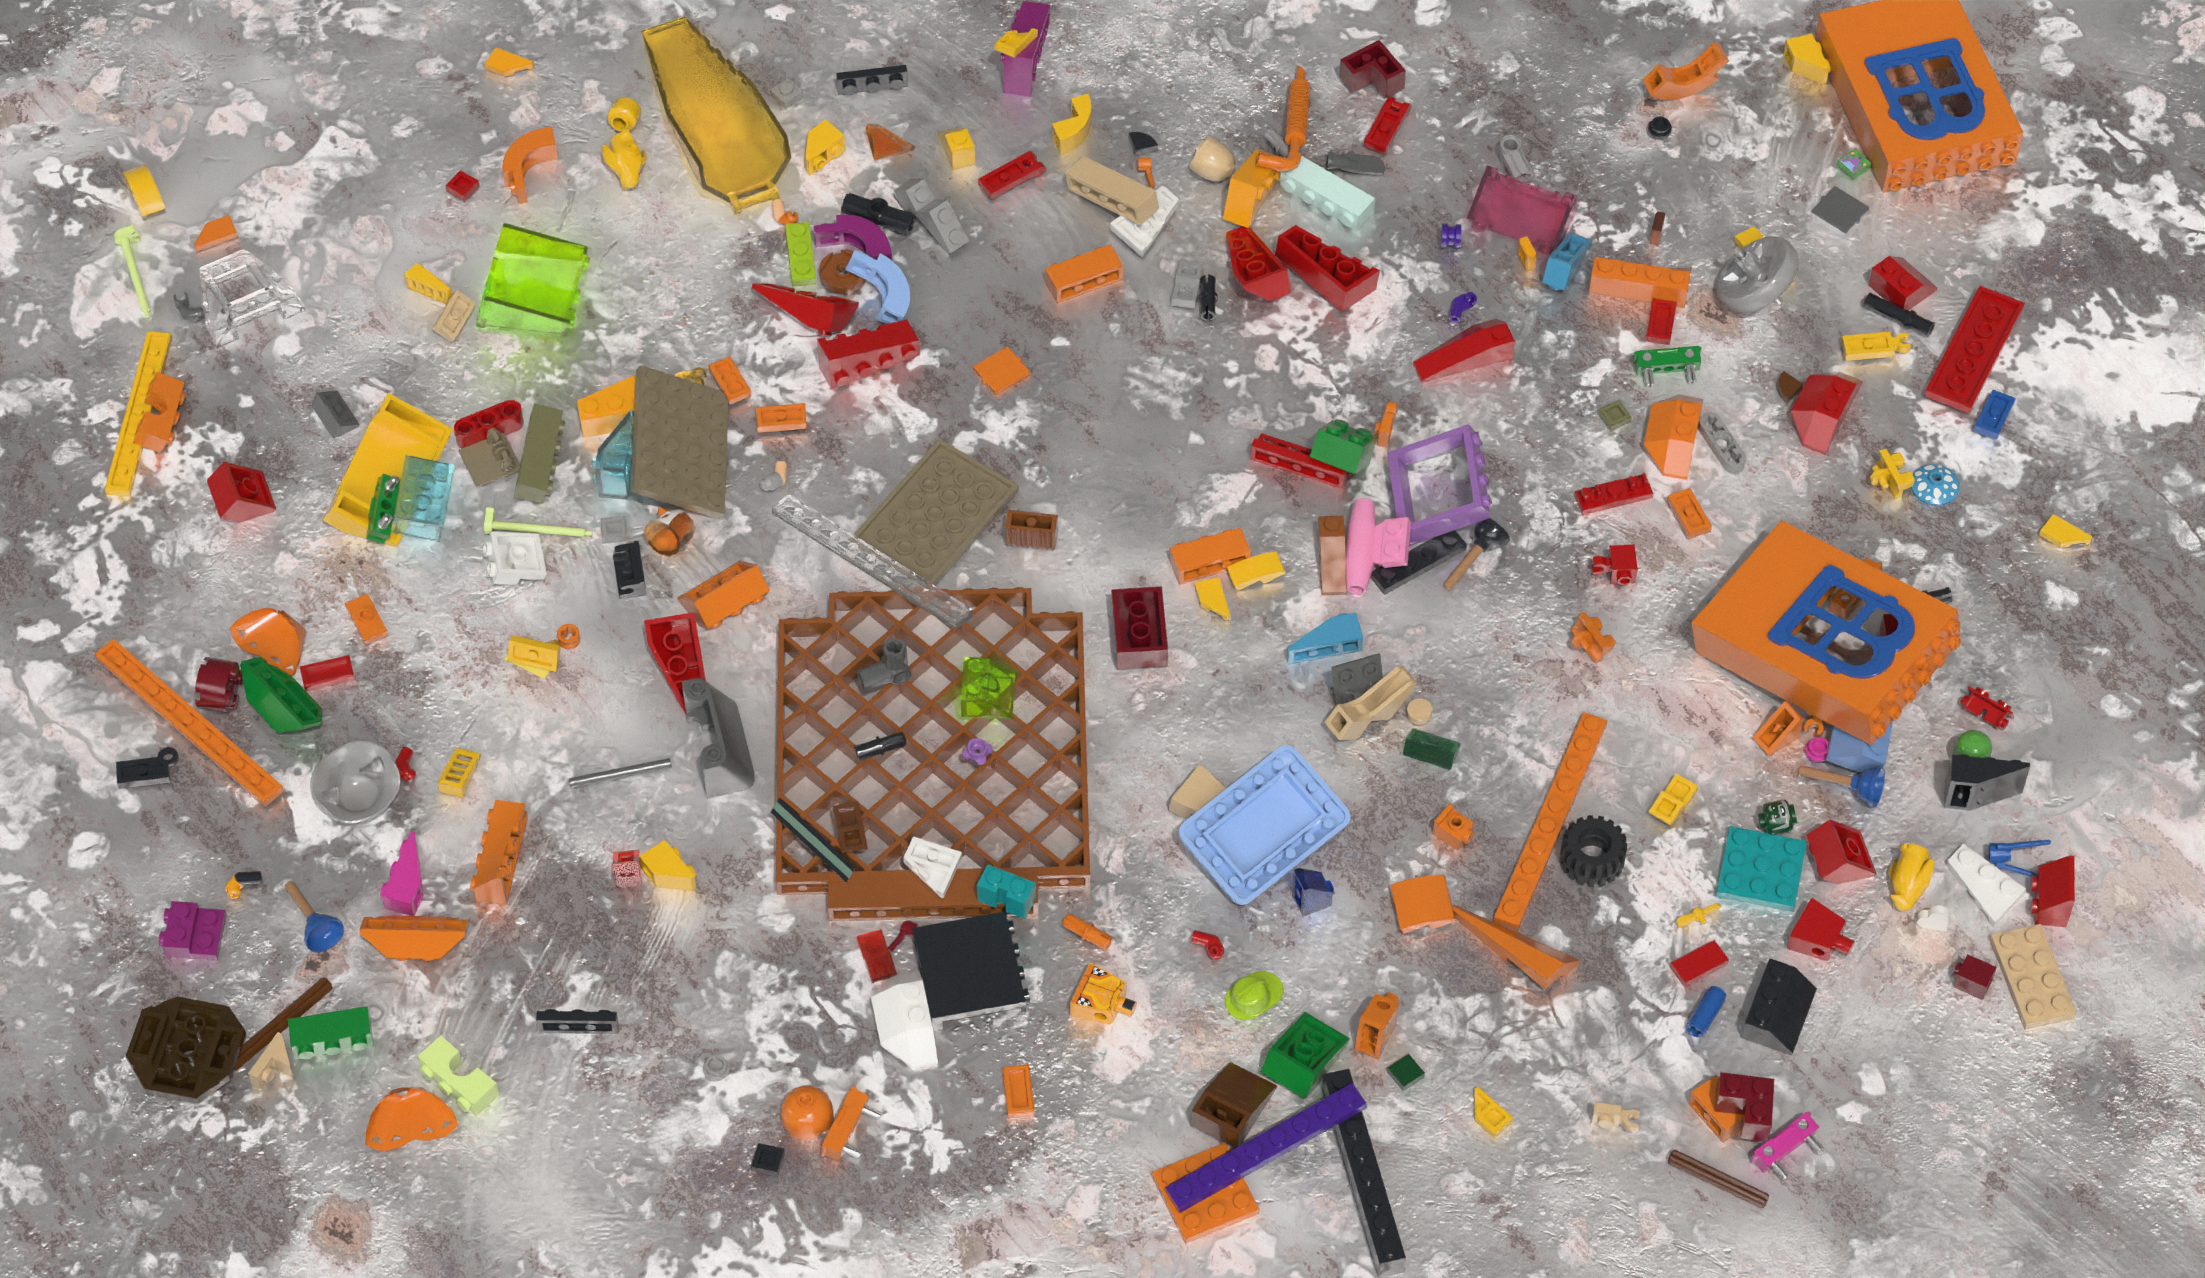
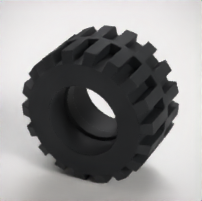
M1588 815L1585 820L1580 817L1576 823H1570L1568 830L1565 829L1560 850V864H1563V871L1565 873L1569 872V878L1572 881L1577 879V884L1580 885L1588 883V887H1594V884H1599L1601 887L1605 886L1606 881L1609 883L1615 881V876L1619 877L1624 868L1627 852V838L1625 833L1621 834L1622 828L1619 825L1614 826V821L1611 819L1605 821L1603 816H1598L1597 819L1593 818V815ZM1586 846H1596L1604 850L1606 854L1590 856L1581 849Z

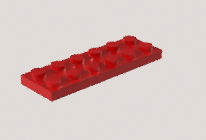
M1979 286L1928 384L1924 396L1970 414L2024 309L2025 303Z

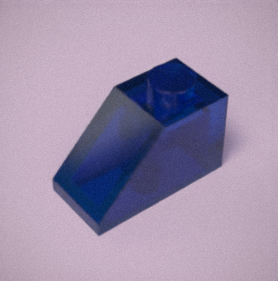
M1302 868L1294 869L1292 897L1302 916L1304 917L1332 905V895L1335 894L1330 880L1326 881L1322 872Z

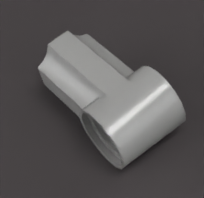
M1506 135L1500 141L1499 161L1506 166L1514 183H1519V185L1526 183L1533 177L1534 172L1521 149V140L1515 135Z

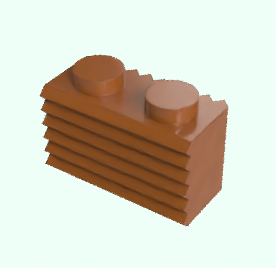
M1008 510L1005 525L1006 544L1008 546L1010 544L1012 546L1016 545L1017 547L1026 546L1027 548L1031 546L1037 549L1042 548V550L1046 548L1053 551L1056 548L1058 536V515Z

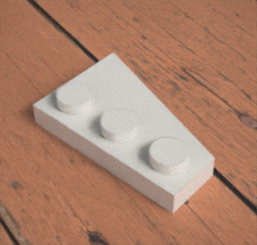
M1163 185L1155 190L1159 209L1142 225L1123 216H1119L1110 223V230L1141 257H1143L1179 206V199Z
M1962 844L1947 861L1946 866L1961 886L1969 891L1975 899L1974 903L1980 910L1982 909L1985 912L1993 928L2026 892L2025 887L1965 844Z

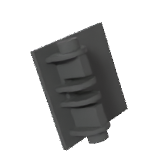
M1380 653L1332 666L1334 687L1330 688L1332 697H1335L1336 706L1351 702L1362 696L1383 678Z

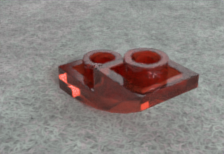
M882 929L856 936L861 956L872 983L897 976Z

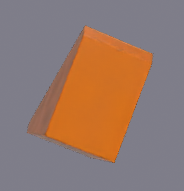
M1784 701L1752 738L1771 756L1799 739L1803 718L1788 701Z

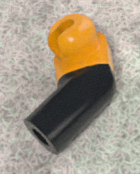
M261 872L236 873L226 883L225 891L227 896L231 899H237L240 897L241 889L245 885L261 884Z

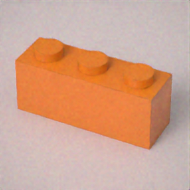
M1111 244L1098 247L1091 252L1076 255L1069 260L1054 263L1045 268V283L1057 304L1123 280V264Z
M1241 528L1228 529L1219 534L1203 536L1197 540L1187 543L1181 542L1170 547L1169 561L1179 585L1227 572L1228 566L1250 558L1251 551Z

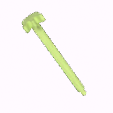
M132 224L117 230L113 236L115 243L123 248L141 311L144 312L145 317H149V304L130 245L140 241L138 230Z
M486 507L484 534L490 535L494 529L576 537L592 536L593 531H586L584 528L495 521L494 508Z

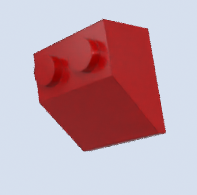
M1888 256L1871 270L1868 286L1883 299L1906 310L1912 309L1937 291V287L1901 257Z
M223 462L207 479L217 512L222 519L240 523L273 513L276 510L263 471Z
M1829 819L1806 835L1810 844L1809 850L1816 860L1817 872L1822 879L1835 884H1842L1873 877L1877 874L1860 830Z
M2069 855L2038 867L2036 876L2031 877L2030 891L2035 892V899H2031L2030 914L2035 915V925L2067 927L2075 902L2074 856Z

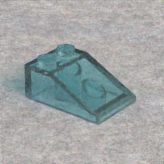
M633 410L627 413L601 444L596 458H592L591 473H594L593 487H597L598 497L628 500L631 485Z

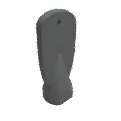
M1328 152L1326 159V170L1341 169L1353 173L1378 176L1383 175L1385 172V165L1377 156L1360 154L1339 155L1334 152Z

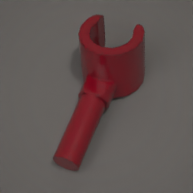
M904 921L897 938L887 949L893 952L906 936L913 938V928L917 927L918 924Z

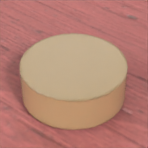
M1417 698L1412 700L1407 706V718L1417 725L1426 724L1432 718V705L1425 699Z

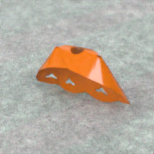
M263 608L251 611L236 620L230 627L232 637L241 649L250 654L261 656L267 660L268 664L277 666L291 676L295 674L300 661L306 630L284 610L276 611V609ZM238 629L245 631L243 639L241 638V633L237 631ZM256 642L257 648H255L253 645H249V643ZM271 657H274V658H278V657H279V660H278L279 663L277 664V663H276V660L271 659ZM293 664L294 670H291V668L286 669V667H289Z
M401 1087L391 1090L387 1095L383 1096L375 1107L367 1126L365 1144L375 1150L389 1151L403 1147L412 1140L428 1141L443 1138L457 1128L458 1121L454 1112L439 1097L423 1087ZM408 1091L406 1095L401 1096L397 1094L398 1092ZM444 1121L451 1122V1124L446 1125V1127L442 1129V1127L444 1126ZM427 1127H429L431 1130L434 1131V1132L428 1131V1132H426V1133H423V1131L426 1130ZM394 1135L402 1137L401 1139H395L394 1142H391L394 1138ZM377 1136L382 1143L372 1141V1139Z

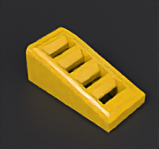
M418 263L404 274L406 286L415 292L444 304L448 302L452 295L451 288Z
M456 748L438 781L439 792L464 798L481 758V753ZM461 756L471 759V761H466L459 758ZM457 764L465 765V766H467V768L458 767V766H456V765H457ZM456 771V772H460V773H464V774H463V775H459V774H455V773H453V772ZM452 778V779H457V780H460V781H459V782H455V781H451L450 779Z

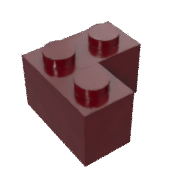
M1380 40L1340 59L1339 77L1352 93L1372 83L1383 97L1387 98L1405 88L1406 70Z
M1720 1072L1716 1087L1715 1111L1742 1115L1741 1139L1768 1141L1772 1127L1774 1079Z

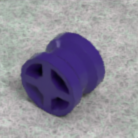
M1442 224L1441 248H1446L1448 245L1455 248L1461 247V224H1456L1455 226Z

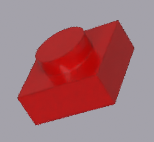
M460 170L445 187L448 193L465 202L480 185L477 179Z

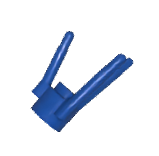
M2051 840L1989 843V862L1996 863L1998 869L2030 877L2036 876L2034 872L2005 864V862L2011 861V849L2049 845Z

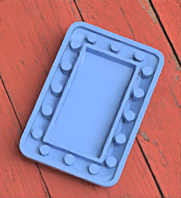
M1283 745L1184 821L1179 828L1178 834L1183 844L1231 900L1239 905H1247L1343 830L1350 822L1351 816L1348 808L1294 747Z

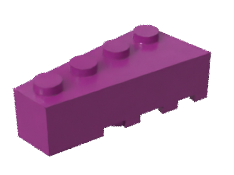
M1023 1L1020 10H1016L1015 23L1011 24L1010 31L1017 30L1018 33H1025L1035 28L1038 30V36L1015 58L1001 53L1000 63L1004 64L1003 93L1031 97L1032 81L1035 82L1037 63H1040L1042 46L1044 47L1050 24V5Z

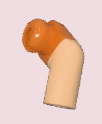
M781 199L772 201L773 215L776 222L784 226L785 224L797 223L799 216L796 212L793 214L792 211L785 212L784 203Z

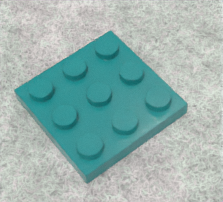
M1730 826L1716 897L1794 912L1807 841Z

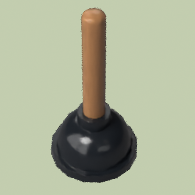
M1491 518L1477 522L1474 528V536L1476 538L1473 542L1474 546L1443 583L1445 589L1451 590L1481 552H1485L1487 549L1495 550L1510 542V536L1502 526Z

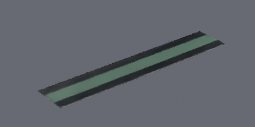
M779 798L770 813L847 883L855 867Z

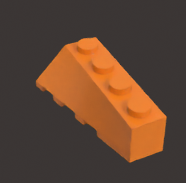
M1595 257L1589 293L1649 303L1653 302V298L1677 302L1676 307L1685 308L1692 267L1664 268Z
M495 800L493 809H489L487 815L488 831H484L481 844L483 851L478 853L476 859L477 875L472 876L470 890L474 891L476 902L507 905L528 820L526 803Z

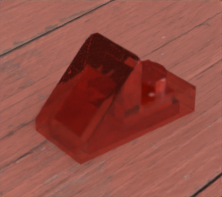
M639 849L613 852L612 865L617 888L642 885Z

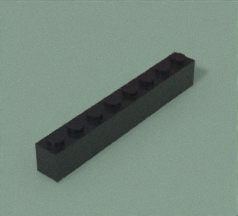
M1350 1069L1323 1074L1322 1090L1325 1098L1353 1083ZM1361 1111L1334 1126V1131L1378 1278L1404 1273L1406 1256Z

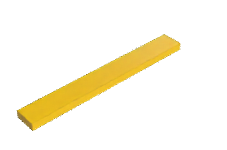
M147 331L105 486L106 495L131 496L143 451V446L133 443L138 423L145 411L153 414L154 407L144 403L149 384L156 372L162 374L164 372L173 339L171 333Z

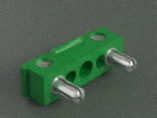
M1700 346L1635 351L1632 363L1635 364L1636 375H1644L1647 387L1654 385L1653 374L1686 371L1688 382L1695 383L1697 381L1695 371L1699 370L1701 366L1700 353L1702 348Z
M382 474L377 479L368 515L369 524L366 539L384 544L390 536L401 480L396 475Z

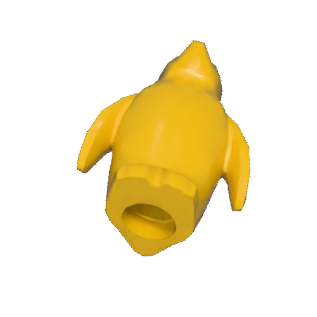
M626 129L611 138L609 147L607 144L602 146L604 161L620 178L622 191L638 186L639 175L647 159L646 151L642 150L640 152V148L635 143L631 131Z
M1902 844L1900 846L1901 854L1899 859H1895L1890 866L1889 876L1894 888V895H1891L1895 908L1899 911L1910 910L1930 885L1934 860L1930 858L1931 855L1928 849L1917 844Z

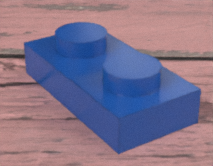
M1992 390L1977 420L1974 431L1997 440L2015 404L2016 398Z

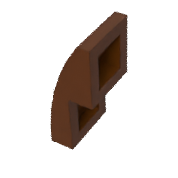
M859 802L833 806L842 854L868 850Z

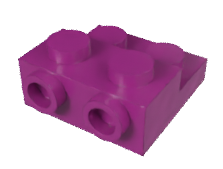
M172 901L171 907L165 908L164 924H167L166 931H161L159 935V946L163 947L165 957L218 961L227 916L226 911L199 908L198 903Z

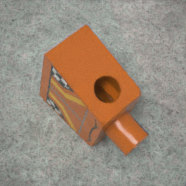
M1387 992L1384 996L1380 994L1373 996L1360 1017L1354 1050L1379 1060L1397 1022L1400 1004L1399 998L1395 994ZM1373 1027L1379 1029L1376 1034L1372 1030Z

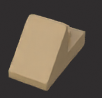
M277 1032L248 1073L252 1086L259 1090H262L266 1083L271 1082L275 1075V1070L291 1078L294 1077L283 1034Z

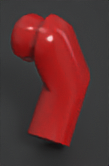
M402 747L395 760V764L399 770L400 779L411 782L416 776L415 770L411 769L409 765L413 751L408 747Z
M1194 930L1191 943L1204 946L1210 958L1214 960L1220 959L1224 954V947L1219 937Z

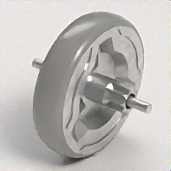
M1775 236L1755 240L1742 249L1734 245L1732 250L1736 254L1726 263L1717 281V294L1723 305L1736 313H1750L1760 310L1774 301L1779 305L1782 304L1783 300L1780 296L1793 282L1799 267V257L1793 245L1787 240Z

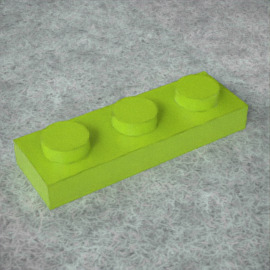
M809 222L785 224L792 286L815 285L816 274Z

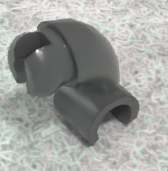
M184 292L185 299L177 300L176 294L173 295L175 306L184 318L196 322L205 318L202 307L195 309L188 307L189 298L186 292Z

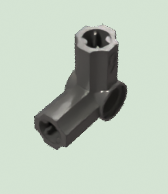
M895 637L886 640V645L883 647L884 656L881 662L857 670V676L863 691L867 692L890 682L894 685H899L910 679L912 672L908 666L907 647L903 640H898Z

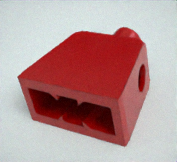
M1811 898L1790 934L1787 949L1828 961L1835 949L1849 955L1855 941L1843 936L1846 926L1845 919Z

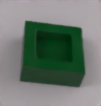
M1410 1054L1387 1067V1073L1402 1091L1407 1090L1425 1077V1072Z

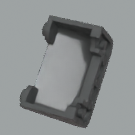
M697 678L682 681L688 722L693 720L700 722L703 730L715 728L718 743L706 746L701 752L704 788L707 799L750 789L755 782V775L736 702L703 679Z

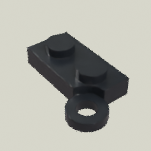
M166 747L159 751L157 757L116 762L118 789L170 783L169 767L174 766L178 762V752L172 747ZM167 754L173 755L170 760L164 759V756Z

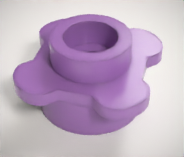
M973 738L969 741L967 749L963 751V757L966 760L976 761L978 765H983L986 763L988 754L993 752V747L981 738Z

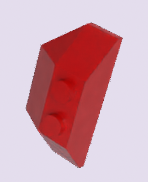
M1842 372L1809 375L1790 412L1803 447L1826 455L1863 384L1862 380Z

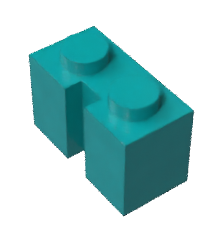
M989 864L977 883V901L995 908L1001 903L1006 905L1007 913L1026 919L1036 900L1035 882Z

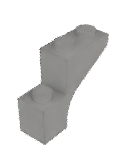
M910 179L894 190L903 210L915 214L947 253H952L969 242L949 201L935 199L925 179Z

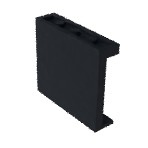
M1006 911L913 928V940L933 1031L943 1030V1021L1021 1008L1022 1015H1026V1004H1030L1028 988L1023 989L1022 981H1025L1023 966H1018L1016 959L1020 958L1018 943L1012 942V936H1015L1013 920L1008 921Z

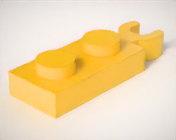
M1891 332L1844 335L1841 339L1845 361L1894 357L1895 351L1908 353L1911 348V344L1901 343L1907 342L1908 333H1900L1896 337H1891Z

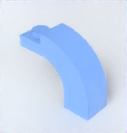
M855 250L845 270L868 280L879 290L882 297V306L876 319L885 324L902 321L910 304V288L905 275L892 260L881 253L877 260L867 254Z

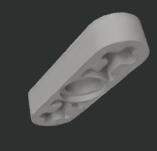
M1713 412L1704 413L1699 420V432L1727 472L1732 474L1742 472L1746 462L1745 453L1719 415ZM1724 439L1729 445L1721 447L1715 441Z

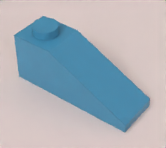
M1570 232L1549 256L1542 283L1548 284L1550 288L1555 290H1565L1577 273L1591 246L1592 240Z
M1342 613L1331 617L1288 647V665L1361 652L1363 649V634L1357 614Z

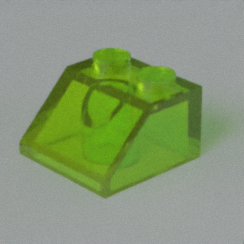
M964 657L961 717L1013 719L1016 673L990 658Z

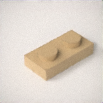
M455 290L432 329L452 343L458 336L476 303L459 290Z

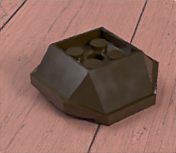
M177 996L155 1007L150 1006L142 1009L126 1053V1059L146 1094L198 1104L230 1081L246 1032L229 1006ZM189 1050H193V1052L190 1054H184Z

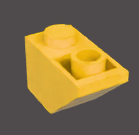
M1813 34L1787 39L1783 55L1791 71L1821 84L1827 83L1828 73L1831 72L1830 62L1824 58L1821 44L1818 41L1816 42Z
M826 119L808 131L806 170L809 175L824 168L828 162L838 158L846 150L845 135Z
M666 840L639 856L641 870L655 887L694 891L696 889L695 878L697 874L690 864L685 865L681 860L682 856L675 846L670 847Z

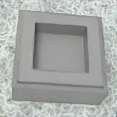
M625 516L600 518L603 544L628 541Z

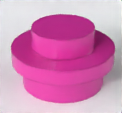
M1821 737L1813 738L1807 743L1805 748L1807 757L1814 762L1826 761L1829 743Z

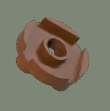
M841 250V253L834 255L832 252L823 258L819 267L822 286L832 292L851 296L865 284L866 279L849 271L847 274H840L838 272L839 270L844 271L854 251Z

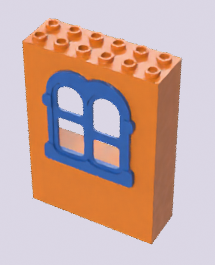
M1879 0L1819 14L1815 40L1821 44L1822 54L1830 62L1831 72L1828 73V76L1867 160L1871 162V169L1882 193L1898 191L1911 186H1920L1932 181H1942L1954 176H1964L1980 170L1986 171L2002 165L2007 166L2017 161L2023 130L1959 0ZM1954 67L1961 83L1940 89L1934 88L1927 72ZM1917 75L1920 81L1918 84L1894 88L1890 83L1892 80ZM1920 92L1925 93L1934 110L1935 120L1928 125L1922 126L1910 122L1899 102V97ZM1965 93L1971 102L1972 111L1964 117L1951 116L1944 110L1939 99L1945 96Z
M1782 520L1691 622L1696 653L1871 746L1878 738L1880 739L1884 736L1891 722L1896 721L1900 717L1902 709L1915 699L1917 692L1923 685L1925 686L1929 683L1932 674L1937 668H1941L1944 665L1947 656L1960 646L1962 640L1958 609ZM1837 587L1866 601V605L1852 621H1845L1820 608ZM1876 609H1882L1892 614L1898 621L1896 631L1891 635L1883 637L1872 635L1861 629V626ZM1812 616L1831 625V628L1815 645L1809 644L1795 636ZM1841 632H1846L1870 645L1873 649V656L1866 664L1854 666L1828 654L1825 650Z

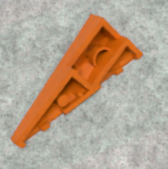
M1452 905L1456 920L1505 962L1510 959L1544 990L1559 977L1563 979L1580 963V960L1459 906Z

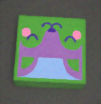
M1854 149L1838 159L1837 166L1853 180L1869 170L1871 162L1857 149Z

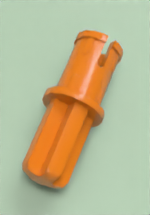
M1067 914L1062 922L1065 928L1081 936L1082 941H1088L1103 951H1107V948L1110 947L1113 941V936L1099 930L1094 926V923L1088 924L1073 914Z

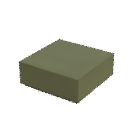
M1620 400L1598 409L1599 417L1610 432L1632 421L1631 415Z

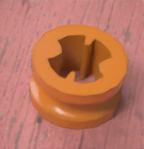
M573 624L562 625L557 631L559 645L564 649L576 648L580 643L578 627ZM568 634H573L569 639H565Z

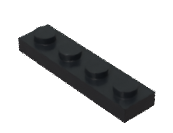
M1456 530L1433 537L1409 551L1408 565L1387 568L1381 566L1372 571L1370 578L1380 591L1386 595L1467 549V544Z

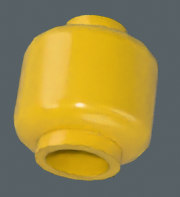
M618 98L608 111V122L617 131L622 132L626 129L632 131L641 117V108L631 98Z

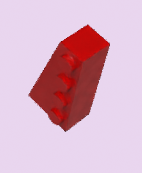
M1294 225L1278 236L1275 256L1341 312L1376 290L1380 273L1379 269L1373 266L1371 269L1364 266L1362 260L1356 257L1351 259L1342 254L1340 248L1334 245H1325L1322 243L1321 238L1297 225Z
M908 320L879 325L874 331H870L867 328L858 330L856 335L846 336L845 333L837 334L833 340L827 341L825 337L817 339L819 368L831 389L845 386L851 381L868 377L872 373L889 369L893 365L910 361L920 355L919 339Z

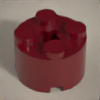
M205 657L203 660L207 663L206 665H200L196 679L195 693H200V700L195 699L196 706L229 712L231 709L236 710L239 705L238 685L243 684L242 672L239 669L238 662Z

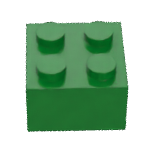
M1332 420L1318 429L1310 457L1356 474L1370 464L1378 437L1371 435L1372 432L1367 429L1349 427V423L1346 421Z

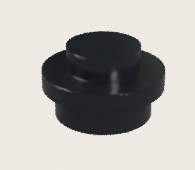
M1655 117L1648 125L1649 134L1656 139L1667 138L1672 131V126L1665 117Z

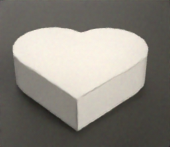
M1936 905L1929 910H1922L1918 913L1917 924L1920 927L1947 931L1949 922L1948 908Z

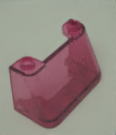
M1487 165L1467 215V220L1471 223V228L1480 232H1484L1486 229L1518 241L1520 238L1528 236L1531 244L1538 247V251L1551 255L1563 241L1580 203L1577 195L1565 192L1563 197H1561L1558 191L1551 192L1512 179L1510 175L1500 174L1497 168Z

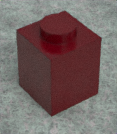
M1967 954L1963 963L1958 961L1952 976L1956 977L1954 988L1983 1000L1994 979L1997 967Z

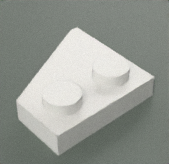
M913 837L905 853L904 864L939 897L944 898L962 859V852Z

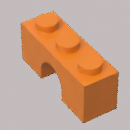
M156 372L149 384L144 403L155 407L159 415L145 411L138 423L133 443L159 453L162 452L166 445L170 446L175 434L171 429L172 426L177 424L180 416L177 408L182 405L186 392L182 391L184 381Z

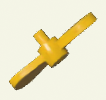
M1716 903L1703 910L1700 907L1695 908L1691 914L1678 918L1676 923L1679 927H1684L1696 920L1704 925L1707 923L1705 920L1706 915L1714 913L1722 906L1720 903Z

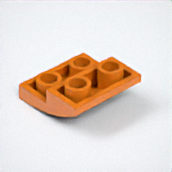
M1444 874L1412 878L1390 885L1400 930L1404 934L1425 926H1429L1432 930L1456 922Z

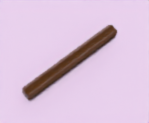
M325 977L321 978L246 1041L241 1047L234 1071L242 1067L269 1044L277 1032L282 1033L288 1027V1019L302 1016L333 989L331 982Z

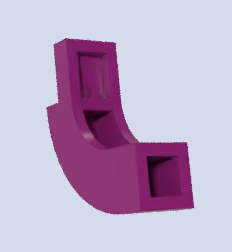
M836 215L837 223H824L814 226L816 248L851 245L877 260L880 253L892 260L887 236L881 228L865 218L855 215Z

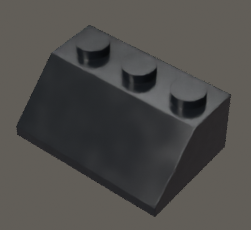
M1769 958L1746 1018L1742 1039L1792 1056L1817 988L1796 967Z

